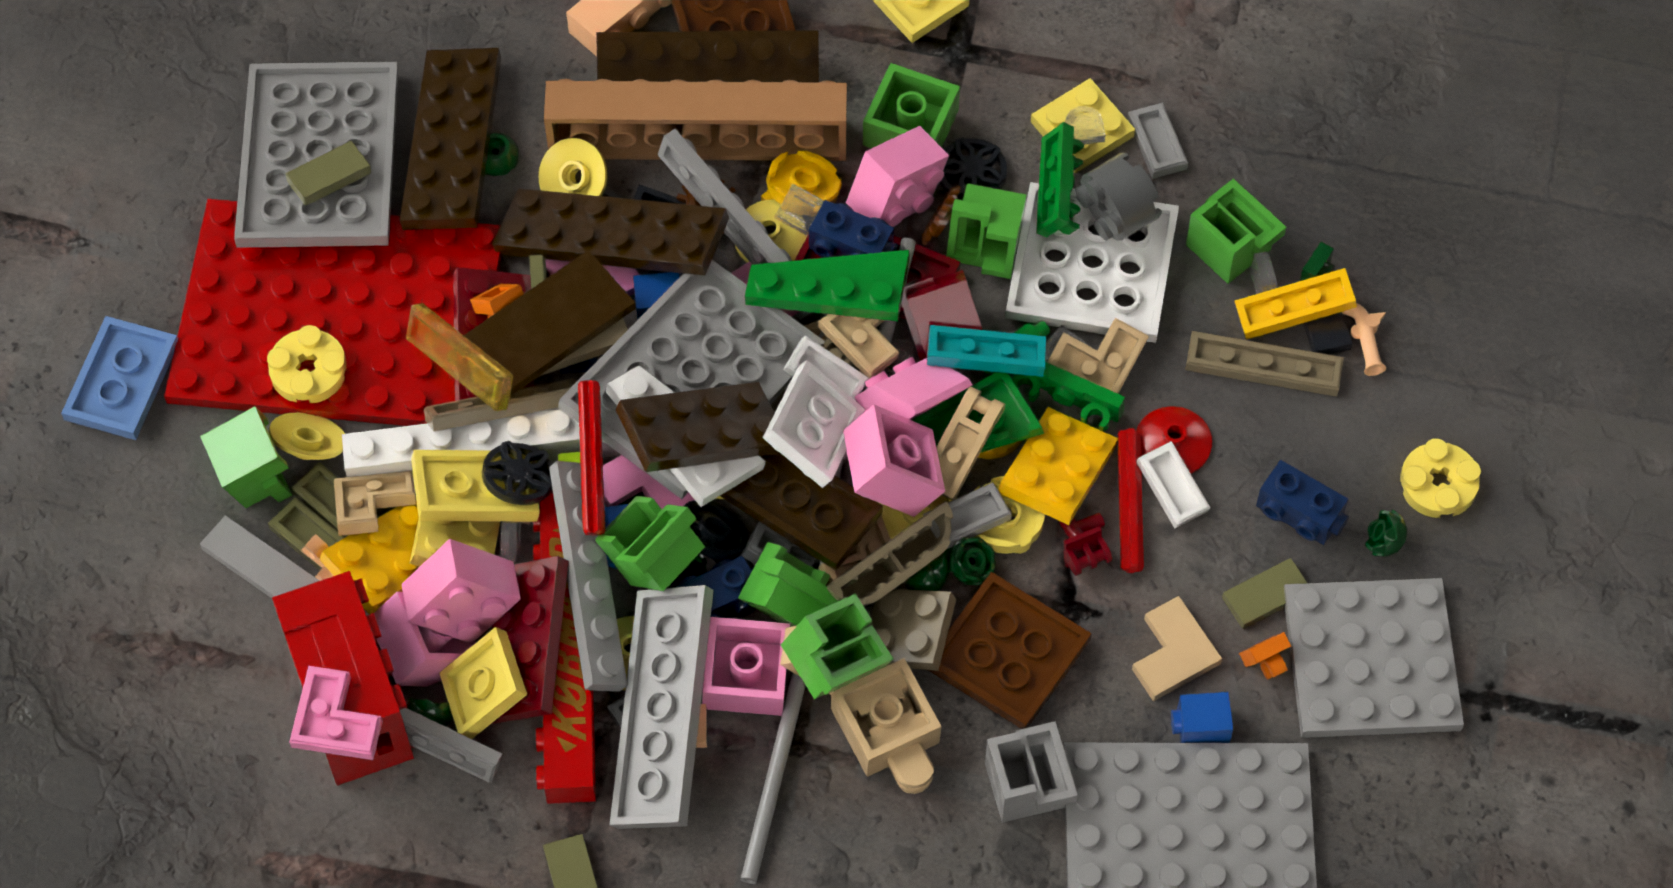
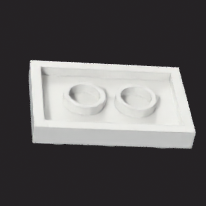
M806 360L797 368L763 439L823 488L832 481L846 452L843 430L861 416L865 409Z

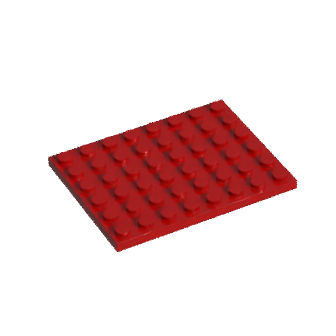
M207 199L179 326L178 340L175 345L164 395L167 404L247 411L256 407L262 413L287 414L299 412L321 416L326 419L411 426L427 424L424 414L426 406L455 401L453 273L457 267L499 272L502 255L494 250L492 243L501 225L478 223L477 228L403 230L400 216L391 215L389 245L236 248L234 236L238 201ZM307 325L316 326L320 331L326 332L337 339L346 357L347 367L342 386L334 395L317 403L296 399L297 402H293L282 397L275 390L271 382L267 362L268 353L281 338ZM305 360L300 363L301 366L297 370L307 369L311 372L315 369L313 364L315 361Z

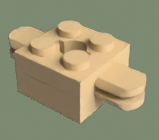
M905 658L831 693V710L867 777L889 767L897 784L904 792L916 794L923 792L929 787L933 779L934 766L925 750L939 744L942 726Z

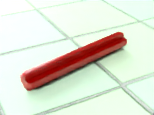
M584 380L578 383L582 523L585 535L594 536L604 534L601 395L598 381Z
M1134 428L1118 432L1120 568L1129 574L1141 572L1144 568L1142 472L1136 463L1137 459L1141 457V434Z

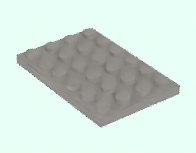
M397 62L249 64L234 236L236 248L389 245L399 74ZM352 141L370 164L371 174L305 206L287 183L285 173Z
M712 260L705 276L683 273L560 398L558 408L579 423L578 383L584 380L598 381L601 395L602 441L645 472L616 412L617 405L606 393V387L609 382L637 366L642 367L675 393L759 382L771 405L787 388L793 378L783 369L801 338L807 336L821 346L824 345L825 341L781 309L745 305L747 284ZM670 469L646 472L680 499H683L688 493Z
M1064 742V751L1078 794L1076 802L1065 804L1067 888H1317L1308 743Z

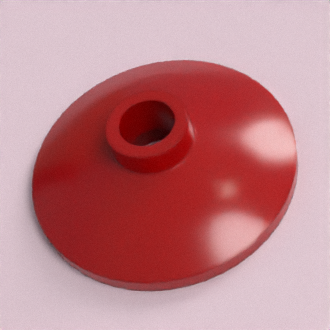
M1176 406L1158 408L1147 414L1136 429L1141 434V456L1172 441L1191 474L1198 471L1210 456L1212 449L1210 429L1199 415L1189 409ZM1175 432L1180 434L1181 437L1173 439L1169 437L1168 433Z

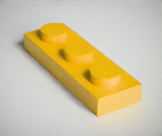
M1345 268L1235 300V306L1246 340L1357 307Z

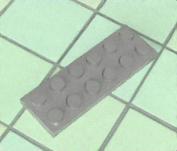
M706 585L666 588L664 591L653 589L637 591L627 673L628 686L625 690L609 824L617 829L687 826L714 591Z

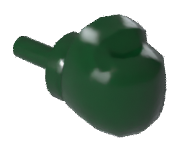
M952 547L946 549L940 556L905 580L906 588L908 590L941 591L951 571L948 560Z

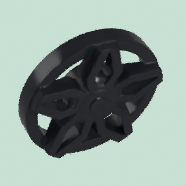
M962 137L956 139L955 142L944 149L949 156L954 152L956 159L947 160L943 170L944 176L939 182L945 192H948L953 187L946 177L959 179L958 185L961 187L957 195L959 200L964 198V184H981L999 190L1004 186L1007 177V163L1001 149L996 144L993 145L982 139H965ZM965 148L969 155L964 156L961 153V149ZM974 148L980 149L977 155H975ZM988 154H992V156L987 160H984L982 158ZM996 161L1000 165L1001 174L992 167ZM956 167L957 170H950L946 168ZM987 174H988V175H991V176H992L993 178H995V179L987 178L986 176H987Z
M505 441L500 446L492 449L485 457L482 467V480L490 493L504 502L514 505L536 504L546 499L553 491L549 470L553 462L550 459V455L544 449L539 450L527 444ZM508 454H512L516 459H512ZM501 456V460L494 461L496 458ZM535 460L538 461V463H535V464H531V463H530V462L535 461ZM543 468L546 469L548 476L542 471ZM493 479L504 481L505 490L499 487ZM528 488L538 490V492L522 495Z
M695 500L685 504L684 507H688L697 518L690 525V528L696 536H699L698 538L705 546L700 552L701 554L712 558L716 563L724 559L734 560L741 555L747 545V533L741 521L730 510L713 501L702 507ZM696 510H705L710 513L704 515ZM727 523L731 526V528L734 530V532L729 529V526L727 525Z

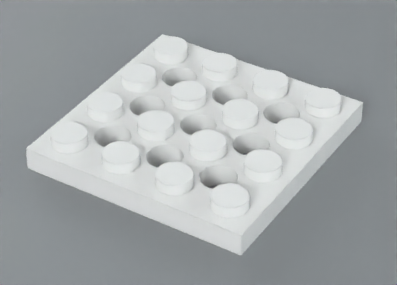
M1030 182L1005 318L1031 323L1044 321L1049 326L1106 335L1113 320L1117 318L1148 335L1147 342L1156 343L1179 206L1153 202L1155 209H1161L1162 214L1157 220L1139 230L1146 236L1142 241L1135 242L1128 238L1123 241H1118L1114 238L1105 241L1102 237L1094 235L1088 230L1096 219L1089 208H1084L1076 197L1075 189H1072L1070 202L1077 204L1081 208V212L1069 218L1071 221L1080 224V228L1070 235L1058 230L1046 238L1036 234L1039 183ZM1050 250H1059L1065 255V258L1061 261L1053 262L1047 259L1045 254ZM1087 256H1096L1102 260L1103 264L1099 267L1091 268L1086 266L1082 260ZM1125 262H1133L1140 267V271L1128 274L1121 270L1120 265ZM1045 282H1052L1059 287V291L1054 294H1045L1039 289V286ZM1082 288H1089L1094 290L1097 296L1092 300H1083L1076 293ZM1120 294H1127L1135 302L1130 306L1124 307L1118 305L1114 298Z

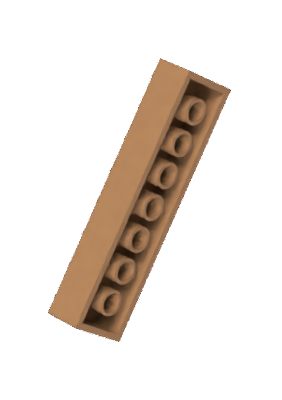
M571 79L546 81L544 124L548 150L561 140L578 138L592 143L601 152L604 159L661 160L658 152L663 137L676 129L683 138L692 142L702 160H774L785 152H788V155L797 154V151H809L821 155L828 161H846L847 83H836L829 80L819 83H802L794 80L783 82H760L757 80L745 82H723L721 80L686 82L679 79L670 82H650L644 79L634 81H611L608 79H598L596 81H574Z

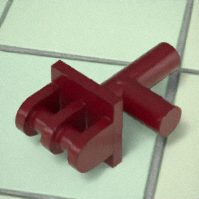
M1099 512L1078 521L1073 517L1069 525L1058 521L1068 539L1063 541L1064 562L1067 568L1070 567L1075 576L1082 574V569L1089 567L1091 570L1097 568V563L1103 560L1105 563L1113 561L1111 551L1102 537V530L1100 528L1105 527V522Z

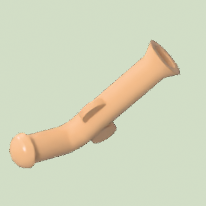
M1356 303V308L1343 311L1342 314L1352 317L1356 322V325L1352 326L1350 334L1353 338L1360 339L1366 363L1364 374L1376 376L1386 370V366L1381 362L1374 335L1386 312L1369 314L1363 306Z

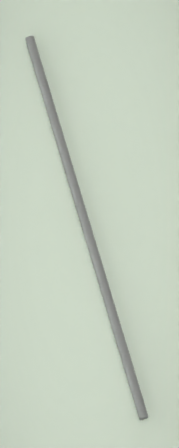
M910 238L901 239L899 251L909 250L910 260L906 281L916 242ZM885 320L880 324L878 331L891 343L896 321ZM848 460L844 465L841 480L853 487ZM793 672L740 879L748 884L757 883L806 686L801 677Z

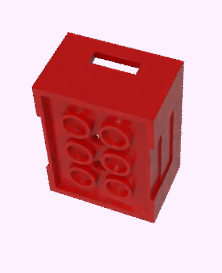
M347 571L272 597L302 687L304 686L308 666L347 671L350 673L351 680L343 710L377 715L382 718V726L373 760L325 753L336 785L338 786L414 759L411 750L414 747L409 743L400 712L401 709L407 708L400 685L391 686L388 679L393 677L391 673L395 671L387 649L378 650L376 644L378 642L376 638L382 637L374 613L366 615L362 604L369 602L362 579L354 581L351 572Z

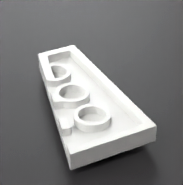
M640 366L609 382L606 387V393L616 405L623 399L675 393ZM759 456L670 470L700 507L763 470L766 461Z

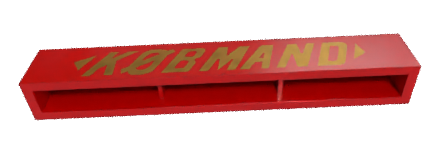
M551 493L540 502L538 520L533 522L534 532H540V544H533V561L555 556L564 558L554 495ZM567 580L552 714L544 715L543 727L536 728L537 752L544 753V765L536 766L537 790L545 791L547 804L596 801L594 690H585Z

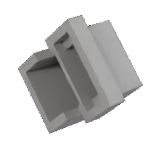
M1056 721L987 739L985 766L1002 823L1065 808V804L1077 801L1078 794Z

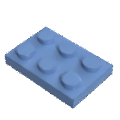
M105 316L61 412L63 419L68 422L136 440L173 358L175 345L178 340L177 335Z

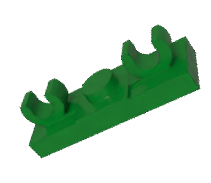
M1065 122L1042 137L1036 234L1046 238L1058 230L1070 235L1080 228V224L1071 221L1069 218L1081 212V208L1077 204L1070 202V195L1075 183L1073 171L1083 165V160L1076 158L1073 154L1082 150L1084 144L1078 139H1073L1074 126Z
M1045 362L1043 377L1014 374L1012 378L1017 388L1022 384H1028L1032 387L1029 393V401L1034 402L1039 397L1041 388L1048 391V394L1059 404L1068 407L1075 405L1081 408V422L1085 424L1090 416H1100L1102 421L1100 422L1099 430L1106 432L1109 428L1110 419L1119 422L1124 412V396Z

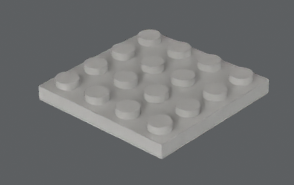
M1442 578L1284 585L1285 614L1288 638L1291 644L1290 654L1301 738L1462 730L1464 722Z

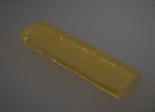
M425 304L412 305L406 339L496 412L507 410L514 375Z

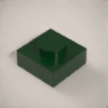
M1320 242L1302 269L1300 281L1333 272L1335 265L1331 263L1334 248Z

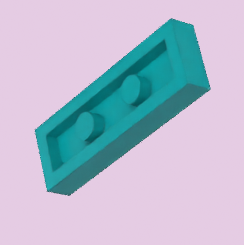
M930 325L927 365L1043 377L1046 336Z

